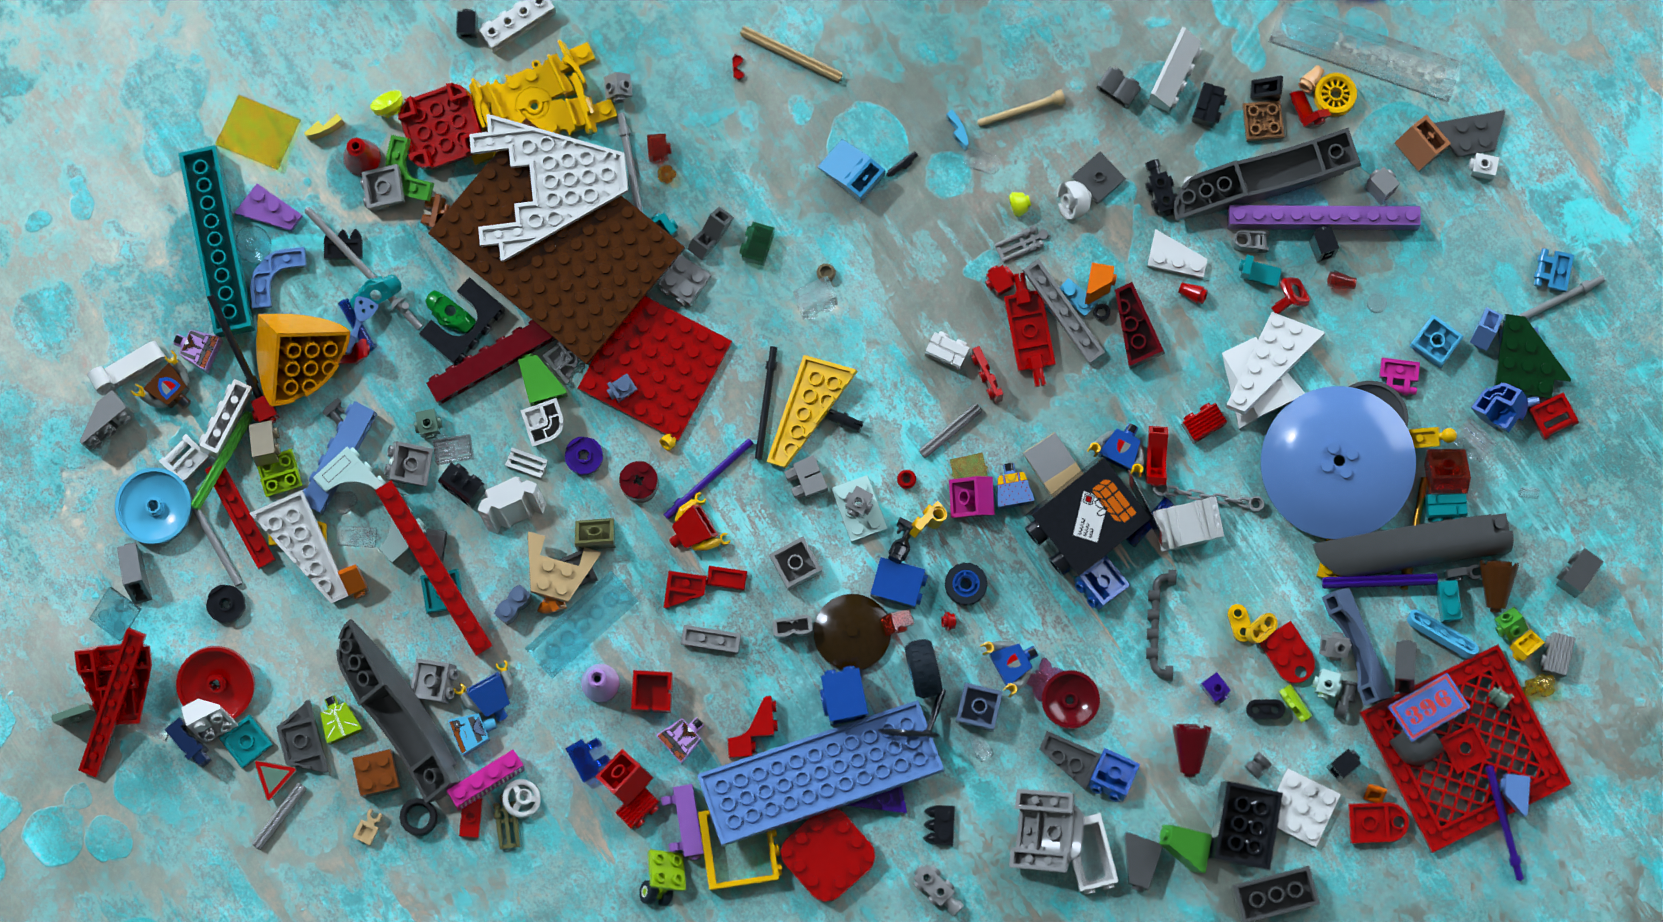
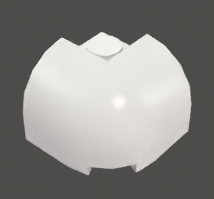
M557 398L520 410L532 447L551 441L561 433L564 421Z

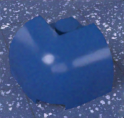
M1500 383V385H1495L1489 389L1486 388L1471 409L1491 427L1510 432L1518 419L1523 421L1528 409V399L1522 390L1506 383Z

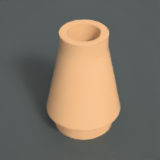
M1316 65L1301 77L1298 83L1300 89L1306 93L1315 91L1317 83L1324 73L1323 68Z

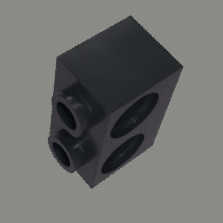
M1348 748L1326 768L1340 782L1361 764L1359 761L1361 758L1354 750L1350 751Z

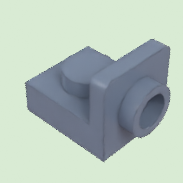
M625 374L613 383H607L609 389L606 391L611 399L616 398L618 403L638 391L628 374Z

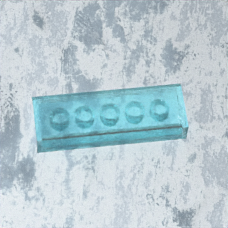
M610 571L525 649L553 679L633 607L638 600L617 576Z

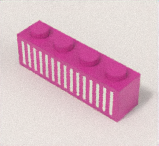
M514 749L446 791L457 810L460 811L525 771L524 765Z

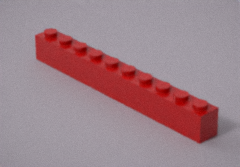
M391 480L376 489L375 492L474 654L477 656L493 646L393 481Z

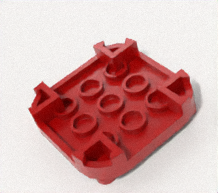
M445 83L446 86L416 97L409 96L401 106L400 112H398V119L402 123L405 138L411 139L409 146L410 154L408 156L412 162L422 169H436L474 155L471 153L469 134L482 133L472 96L461 85Z
M838 808L810 817L785 840L781 848L782 860L787 868L815 899L823 902L838 899L870 871L875 861V851L871 843L846 814Z

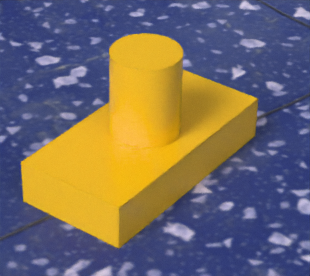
M1530 629L1513 642L1509 648L1513 651L1512 656L1515 660L1524 661L1541 648L1545 642Z

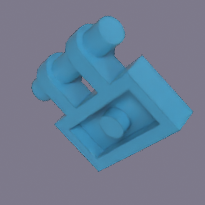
M1542 248L1541 254L1538 255L1537 259L1538 268L1534 273V286L1541 287L1542 281L1545 280L1548 281L1547 289L1566 292L1574 254L1555 251L1554 256L1549 257V250ZM1546 264L1552 265L1550 274L1544 273Z

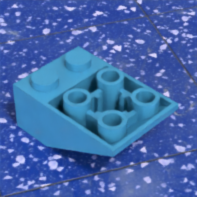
M843 139L818 166L821 171L860 203L885 176V169Z

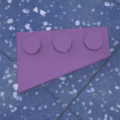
M256 183L234 213L235 215L264 222L288 231H293L303 218L302 214L258 183Z

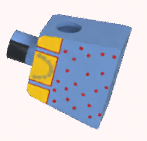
M1014 463L1004 464L1005 475L997 476V509L1034 504V497L1025 473H1016Z

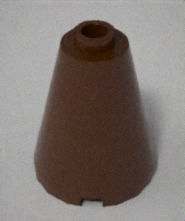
M1480 560L1486 607L1490 608V612H1502V609H1506L1519 563L1516 562L1512 566V562L1490 560V562L1487 561V564H1485V560Z

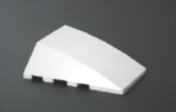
M1257 337L1222 353L1231 394L1258 341ZM1286 373L1269 391H1266L1260 397V400L1245 415L1235 412L1239 429L1256 422L1259 417L1289 404L1294 399L1305 394V392Z

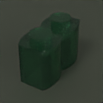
M754 221L751 226L748 225L745 233L747 237L746 243H742L739 254H742V260L764 266L774 238L775 228Z

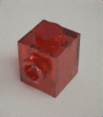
M666 133L647 135L649 161L655 164L664 163L665 160H668V154H672L671 143H667Z

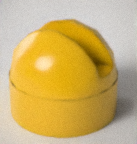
M666 434L659 440L661 446L667 451H670L676 445V438H672V434Z

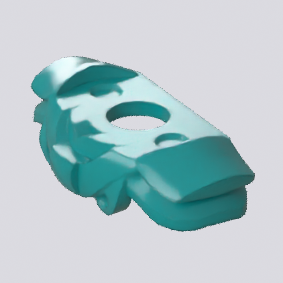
M395 275L368 279L350 299L351 306L354 310L355 298L358 296L368 298L376 304H380L397 294L402 289V284ZM371 291H379L381 298L378 300L373 299L370 295Z

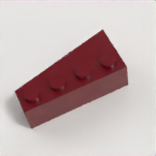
M1133 282L1115 289L1129 369L1165 354Z

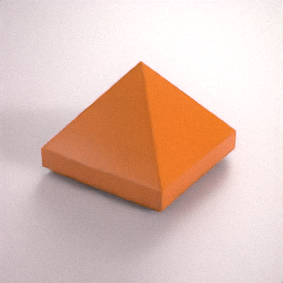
M1368 784L1363 799L1374 803H1382L1387 789Z

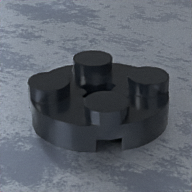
M219 585L213 588L208 595L207 612L218 622L223 624L232 623L238 620L245 611V597L234 586ZM224 599H225L226 601H229V600H230V601H231V603L229 604L230 607H229V608H226V607L222 608V607H221V606L223 605L222 600H224Z

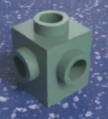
M434 408L415 412L417 422H414L416 433H419L425 439L436 438V435L441 434L440 428H443L441 417H437Z

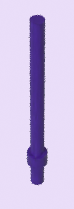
M748 438L681 499L678 498L674 505L663 515L669 520L678 512L680 506L693 499L696 493L703 490L754 443Z
M1493 765L1487 766L1485 768L1510 858H1508L1510 866H1513L1516 881L1524 879L1520 866L1522 864L1520 855H1517Z

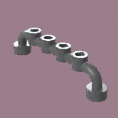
M1169 570L1168 573L1159 575L1154 580L1153 590H1148V601L1152 602V609H1148L1147 620L1151 621V628H1147V640H1151V647L1146 648V659H1150L1152 671L1158 676L1165 677V681H1173V666L1165 665V669H1161L1158 666L1160 586L1164 581H1168V585H1176V570Z

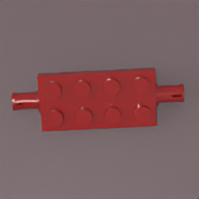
M1019 273L1014 274L1013 277L1017 291L1013 295L1004 296V303L1018 372L1032 371L1034 386L1040 387V382L1041 386H1045L1047 383L1043 368L1055 365L1056 362L1044 301L1037 291H1030L1028 289L1024 273H1020V278Z

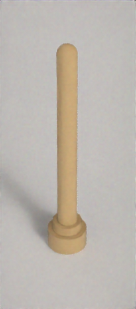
M1061 89L1054 91L1051 97L979 119L977 125L980 127L1051 104H1058V106L1066 104L1064 94Z

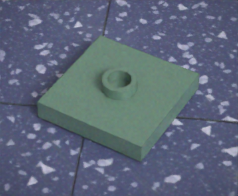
M85 703L53 714L51 718L53 723L65 726L70 723L81 722L82 719L97 714L92 705Z

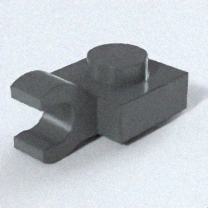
M1479 565L1446 570L1444 572L1445 580L1462 581L1465 576L1471 580H1478L1481 576L1473 575L1472 570L1478 569Z

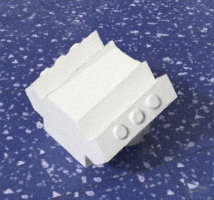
M516 476L487 489L484 492L487 498L481 500L477 511L487 530L498 534L501 526L510 529L511 525L528 518L531 520L534 511L543 514L547 504L536 483L528 480L522 482L520 477Z
M1216 497L1196 500L1191 503L1153 512L1154 518L1162 531L1161 551L1183 549L1224 537Z

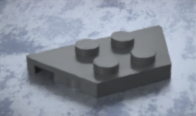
M1505 110L1441 121L1434 124L1449 140L1452 152L1457 158L1476 155V153L1492 152L1496 149Z
M306 700L299 709L289 715V718L276 727L285 763L288 766L327 773L329 770L311 700Z

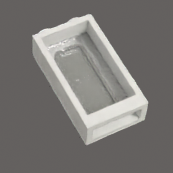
M1101 813L1084 817L1081 854L1071 861L1079 892L1084 891L1085 895L1096 892L1095 888L1103 887V890L1114 888V884L1118 883Z

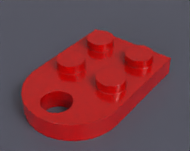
M1291 621L1276 629L1263 642L1258 643L1278 675L1284 681L1298 684L1306 681L1312 675L1315 668L1313 654ZM1297 667L1305 669L1306 674L1304 677L1296 676L1295 669Z
M1390 802L1348 804L1350 844L1394 842L1402 838L1408 830V815L1398 804ZM1397 816L1404 820V824L1400 828L1396 827L1393 823L1394 818Z

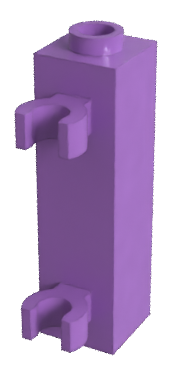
M693 784L673 787L674 795L661 797V802L663 806L676 804L682 842L669 843L670 852L683 850L684 857H689V860L701 859L700 855H704Z

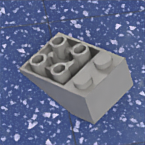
M113 390L96 403L80 439V443L89 451L98 448L102 444L101 441L114 435L117 431L116 429L130 422L131 417L134 415Z

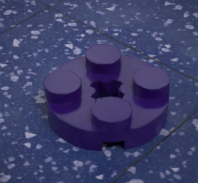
M577 437L570 441L566 447L565 462L574 473L581 476L589 475L597 471L601 466L603 451L595 439ZM582 451H583L584 453H587V452H588V453H589V455L587 456L588 459H587V460H584V459L580 460V459H579V457L581 456V455H580V452H582Z

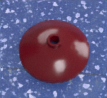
M1074 670L1062 671L1051 677L1044 686L1041 697L1042 707L1046 716L1054 724L1062 728L1075 729L1088 724L1095 717L1100 705V694L1094 681L1086 674ZM1068 697L1073 699L1072 704L1066 702Z

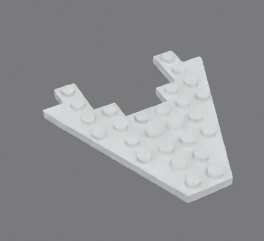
M490 114L487 115L488 132L469 134L472 154L509 150L511 168L530 166L533 201L514 204L516 222L478 227L480 246L499 245L501 262L509 260L629 192L625 154L623 152Z

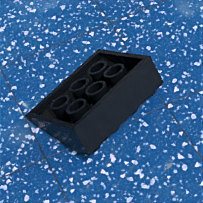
M1231 781L1221 782L1208 859L1270 870L1283 793Z

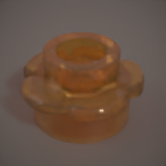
M670 165L662 166L657 171L660 182L671 183L673 178L676 177V172Z

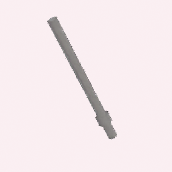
M625 113L617 114L619 122L618 132L619 137L622 138L634 206L643 213L629 140L630 130L626 124Z
M1601 275L1590 281L1586 280L1580 283V286L1518 316H1524L1529 319L1583 292L1592 291L1593 287L1604 283L1605 279ZM1500 323L1501 329H1503V323Z
M192 508L194 515L235 587L241 585L242 582L201 509L198 511Z

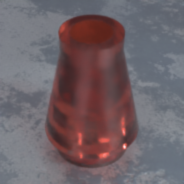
M1336 270L1334 272L1330 271L1327 278V286L1331 287V289H1355L1357 283L1356 278Z

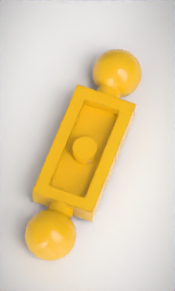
M1439 427L1409 429L1415 448L1441 446V440L1446 443H1452L1457 438V433L1452 428H1446L1443 432H1440Z

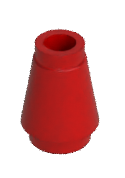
M1182 282L1178 293L1196 304H1203L1208 290L1204 289V286Z

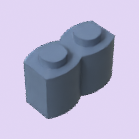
M517 585L510 591L507 599L496 607L494 614L503 623L509 625L516 620L519 611L525 609L530 604L532 595L521 585Z

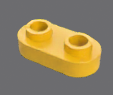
M1234 604L1229 608L1227 617L1234 638L1238 642L1244 643L1248 640L1246 635L1240 634V630L1247 629L1251 624L1243 605ZM1239 610L1241 616L1236 617L1234 611Z
M1272 613L1260 615L1247 627L1245 632L1247 640L1252 644L1263 642L1276 630L1278 626L1277 618Z

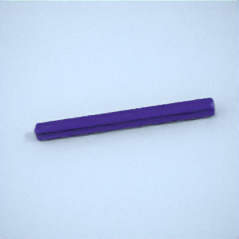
M1437 574L1322 578V587L1324 589L1436 585L1438 583Z

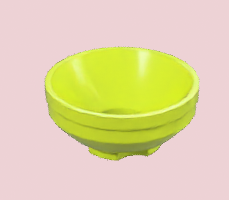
M393 90L378 96L371 103V110L375 115L385 118L398 114L404 100L402 93L399 90Z

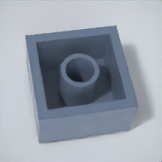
M965 683L956 723L994 731L1003 691Z

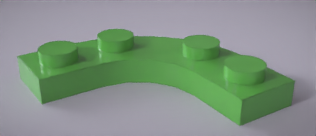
M391 135L386 155V166L395 164L400 166L405 196L430 202L434 183L413 178L406 167V158L411 139Z

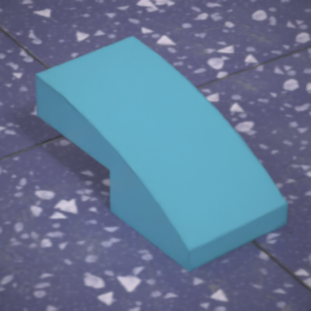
M950 110L946 114V120L956 129L953 132V138L966 151L969 145L966 131L956 113Z

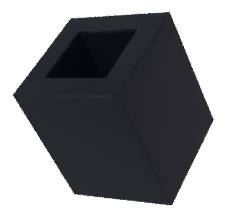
M472 9L457 11L456 33L458 38H477L478 16L476 11Z

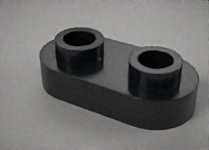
M1255 699L1246 706V714L1254 720L1279 719L1285 713V705L1278 699ZM1273 706L1278 708V713L1272 712ZM1258 707L1259 712L1253 713L1252 708Z

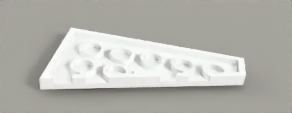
M1272 312L1231 394L1226 408L1245 415L1266 391H1269L1279 379L1300 361V358L1307 351L1309 352L1313 348V345L1325 336V332Z
M303 490L249 513L316 585L317 589L330 603L349 596Z

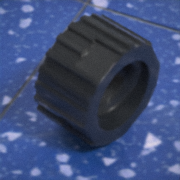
M1098 304L1095 306L1093 311L1094 318L1101 322L1107 320L1110 317L1108 305ZM1105 309L1106 315L1100 316L1097 311Z

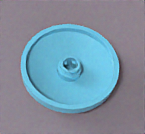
M163 468L142 469L129 476L119 488L115 499L116 518L122 530L134 540L151 545L166 543L176 538L188 525L192 515V496L185 482L173 472Z

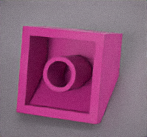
M974 476L949 480L951 518L995 515L993 476Z

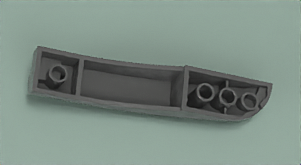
M1349 128L1275 152L1239 161L1235 160L1192 176L1182 185L1175 199L1174 215L1176 221L1228 210L1229 205H1247L1343 175L1345 171L1360 167L1361 163Z
M1503 513L1388 529L1312 545L1317 558L1323 566L1328 567L1336 575L1351 577L1391 573L1452 561L1508 554L1513 548L1514 536L1513 531L1509 530L1507 515Z

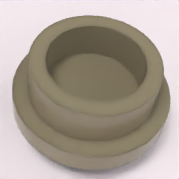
M824 263L818 267L817 277L820 281L830 282L834 279L836 272L831 264Z

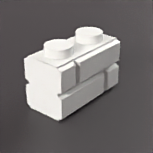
M940 331L939 334L934 332L925 351V356L960 371L969 352L967 343L959 339L957 341L949 339L950 336Z

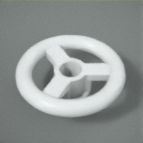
M518 779L506 786L502 799L505 809L511 815L525 818L537 811L541 797L538 788L532 782ZM518 785H525L529 787L533 791L534 796H532L531 792L527 789L520 790ZM511 789L516 794V803L513 807L510 806L508 801ZM520 795L525 797V801L520 799ZM534 802L530 810L518 812L521 805Z

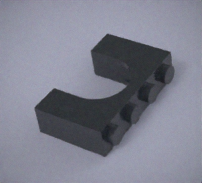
M470 277L457 290V293L476 310L477 322L475 327L465 335L454 336L444 331L431 319L419 333L423 340L450 363L455 365L462 363V359L467 357L468 351L470 349L474 350L480 342L478 340L483 335L486 336L491 331L492 324L495 321H500L505 314L504 306Z

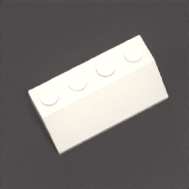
M1182 27L1149 99V104L1168 113L1171 107L1175 109L1179 101L1177 97L1178 92H1183L1187 81L1184 80L1187 74L1191 75L1195 67L1192 63L1195 58L1199 59L1203 50L1200 48L1202 41L1184 27Z

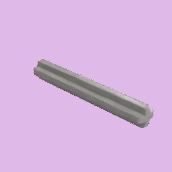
M976 403L920 448V454L924 458L928 457L982 412L981 407Z
M300 783L294 787L252 842L254 847L259 850L263 848L305 793L306 787Z

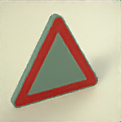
M258 760L254 762L267 801H271L297 771L292 766Z

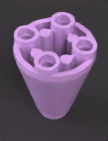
M595 664L584 672L581 686L584 694L590 700L608 702L617 694L620 679L616 671L609 665ZM595 676H601V681L595 682Z

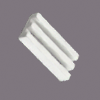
M511 448L505 466L542 479L548 460ZM514 454H518L520 456L535 460L543 464L542 466L537 465L535 463L515 457ZM513 460L525 464L527 466L539 469L540 472H534L532 470L512 464L511 462Z

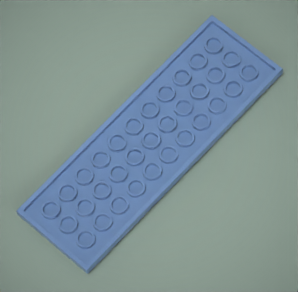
M916 700L697 774L721 847L944 772L932 737H907L879 733V729L882 728L915 731L927 729L928 725L919 701Z

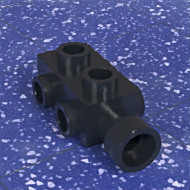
M1159 159L1148 161L1145 163V166L1150 176H1148V182L1145 183L1147 193H1151L1153 197L1151 201L1152 209L1154 212L1157 211L1158 215L1163 214L1164 217L1173 215L1174 203L1177 197V193L1174 194L1172 190L1174 186L1171 175L1168 176L1167 171L1161 173ZM1162 180L1164 184L1158 185L1157 181ZM1163 198H1168L1170 202L1164 203Z

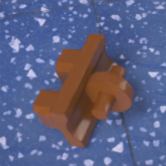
M435 194V197H431L430 202L425 201V207L432 209L431 215L423 214L421 224L431 229L450 208V205L445 204L446 199L442 198L441 194Z

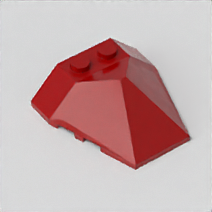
M121 644L99 645L74 651L77 673L85 684L84 688L90 695L96 714H98ZM143 644L116 725L139 724L141 722L152 669L150 645Z

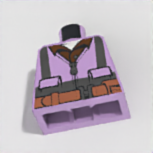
M190 330L187 337L177 334L173 344L181 347L179 353L181 357L208 373L223 340L216 335Z
M697 717L689 724L682 718L658 733L656 737L683 764L700 743L701 738L696 733L704 724Z

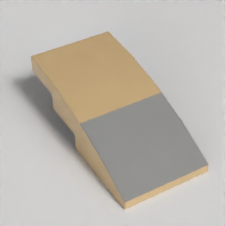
M1055 432L1023 452V455L1049 495L1081 471Z

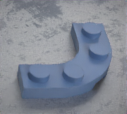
M305 247L281 249L272 252L255 268L250 284L253 310L272 308L271 282L280 271L307 267Z

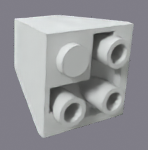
M197 699L182 707L186 726L204 743L238 726V723L218 704Z

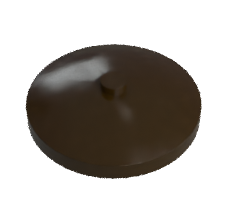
M845 594L832 599L820 610L815 620L814 641L817 650L827 663L840 670L848 666H855V669L859 668L861 671L873 666L884 656L890 643L891 627L887 614L877 602L864 595Z

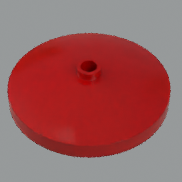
M208 646L193 652L183 662L178 671L176 689L183 707L197 699L220 705L235 719L250 704L254 695L255 679L250 665L239 653L227 647ZM218 680L220 685H216L214 681Z

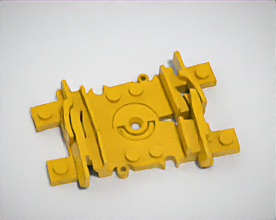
M558 40V45L564 56L562 61H560L557 53L551 56L548 54V59L544 61L543 65H541L539 60H534L531 64L533 69L527 68L511 76L505 74L506 82L504 84H499L497 79H495L493 84L490 85L487 81L485 85L481 86L479 81L472 78V83L469 84L470 94L483 131L488 132V128H486L487 115H491V110L493 116L522 123L527 118L539 129L557 134L567 131L569 137H571L573 132L585 129L587 135L595 134L597 132L596 123L600 124L618 118L611 99L593 104L591 97H585L584 90L588 89V86L579 67L596 60L588 42L568 50L567 45ZM574 70L575 73H572V76H568V80L564 74ZM577 93V98L568 100L567 97H570ZM565 95L566 102L563 99L552 101V99L558 96ZM534 103L538 105V108L535 110L531 108V105ZM496 152L472 155L473 162L477 165L489 161Z

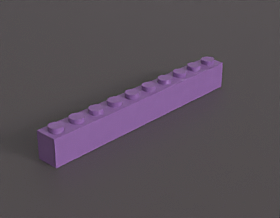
M1229 205L1227 210V229L1316 230L1325 226L1326 228L1332 227V230H1418L1421 225L1420 206Z

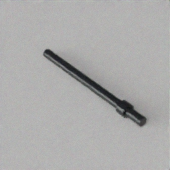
M214 294L207 296L214 314L246 377V384L252 387V392L256 399L263 396L257 384L259 382L256 376H253Z
M770 346L769 358L765 365L767 372L755 459L762 460L773 377L774 371L777 369L776 355L778 347Z

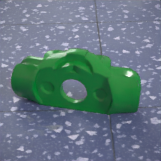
M436 290L428 294L425 303L441 326L450 328L453 331L456 329L464 334L474 327L475 319L447 296ZM448 306H453L456 309V313L448 316L445 313V309Z

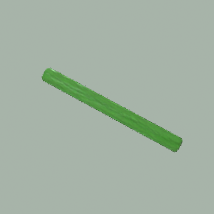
M248 411L243 413L192 500L191 507L198 511L201 509L252 422V413Z

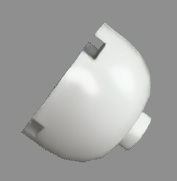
M1077 181L1061 183L1058 186L1057 198L1060 197L1062 203H1059L1058 206L1062 215L1070 220L1084 216L1090 208L1092 201L1091 192L1082 183Z

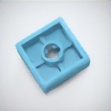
M1432 315L1412 341L1410 347L1438 368H1441L1463 339V335L1435 315ZM1439 338V344H1433L1434 341L1432 339Z

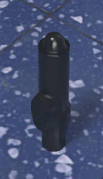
M914 151L905 156L888 170L887 176H894L901 169L905 170L918 157V154Z

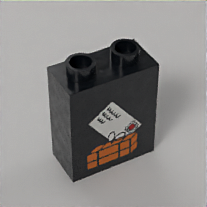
M1103 457L1096 458L1028 512L1025 516L1031 523L1025 527V530L1038 546L1046 541L1054 552L1048 560L1061 576L1068 572L1072 576H1080L1151 518Z

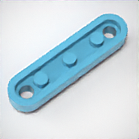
M1412 610L1407 617V622L1412 628L1464 658L1471 659L1479 651V647L1474 641L1420 610Z

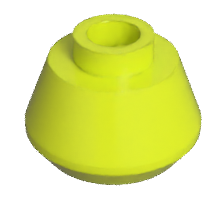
M1012 192L1009 195L1014 216L1021 217L1029 211L1028 207L1031 206L1028 195L1025 196L1024 193Z

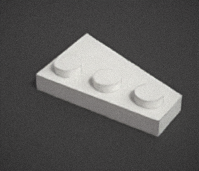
M1155 229L1147 267L1203 279L1207 259Z

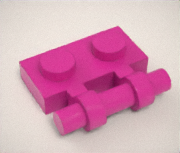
M1381 358L1379 378H1386V384L1404 396L1409 394L1416 395L1417 388L1410 387V382H1418L1420 362ZM1393 379L1404 381L1403 386L1393 385Z

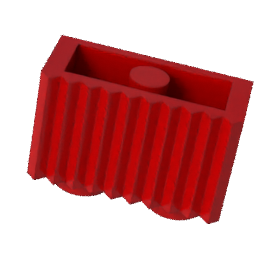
M1207 403L1200 408L1201 411L1194 415L1192 412L1183 418L1184 421L1181 425L1193 444L1227 424V420L1216 403L1212 405Z
M645 787L628 806L623 804L615 813L631 830L634 828L639 829L645 823L644 818L648 814L652 816L659 809L657 805L660 802Z

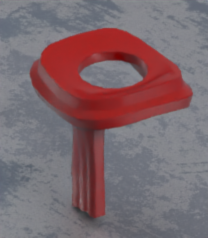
M1289 277L1281 280L1280 286L1285 297L1276 302L1271 309L1276 314H1280L1292 304L1295 306L1309 305L1310 298L1299 278ZM1293 285L1297 286L1300 297L1294 293Z

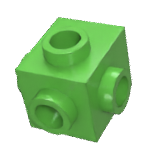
M1514 607L1494 619L1497 625L1495 628L1496 632L1501 638L1504 636L1509 642L1529 630L1524 617Z

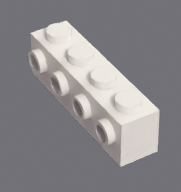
M550 0L519 1L513 5L511 10L501 12L492 22L484 23L479 31L494 53L555 14V7Z
M236 379L227 386L224 400L218 403L217 413L214 418L211 417L207 425L208 430L206 434H202L198 443L200 444L201 452L216 459L228 441L252 395V387Z

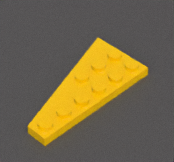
M803 355L767 463L787 468L858 371L856 369Z

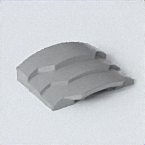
M1017 789L1015 808L1019 809L1020 812L1016 848L1011 847L1009 867L1067 873L1069 863L1081 854L1083 842L1084 814L1075 805V794Z

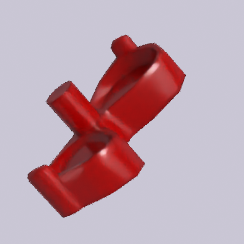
M735 54L732 58L733 77L739 81L745 76L744 72L738 69V66L743 62V57Z

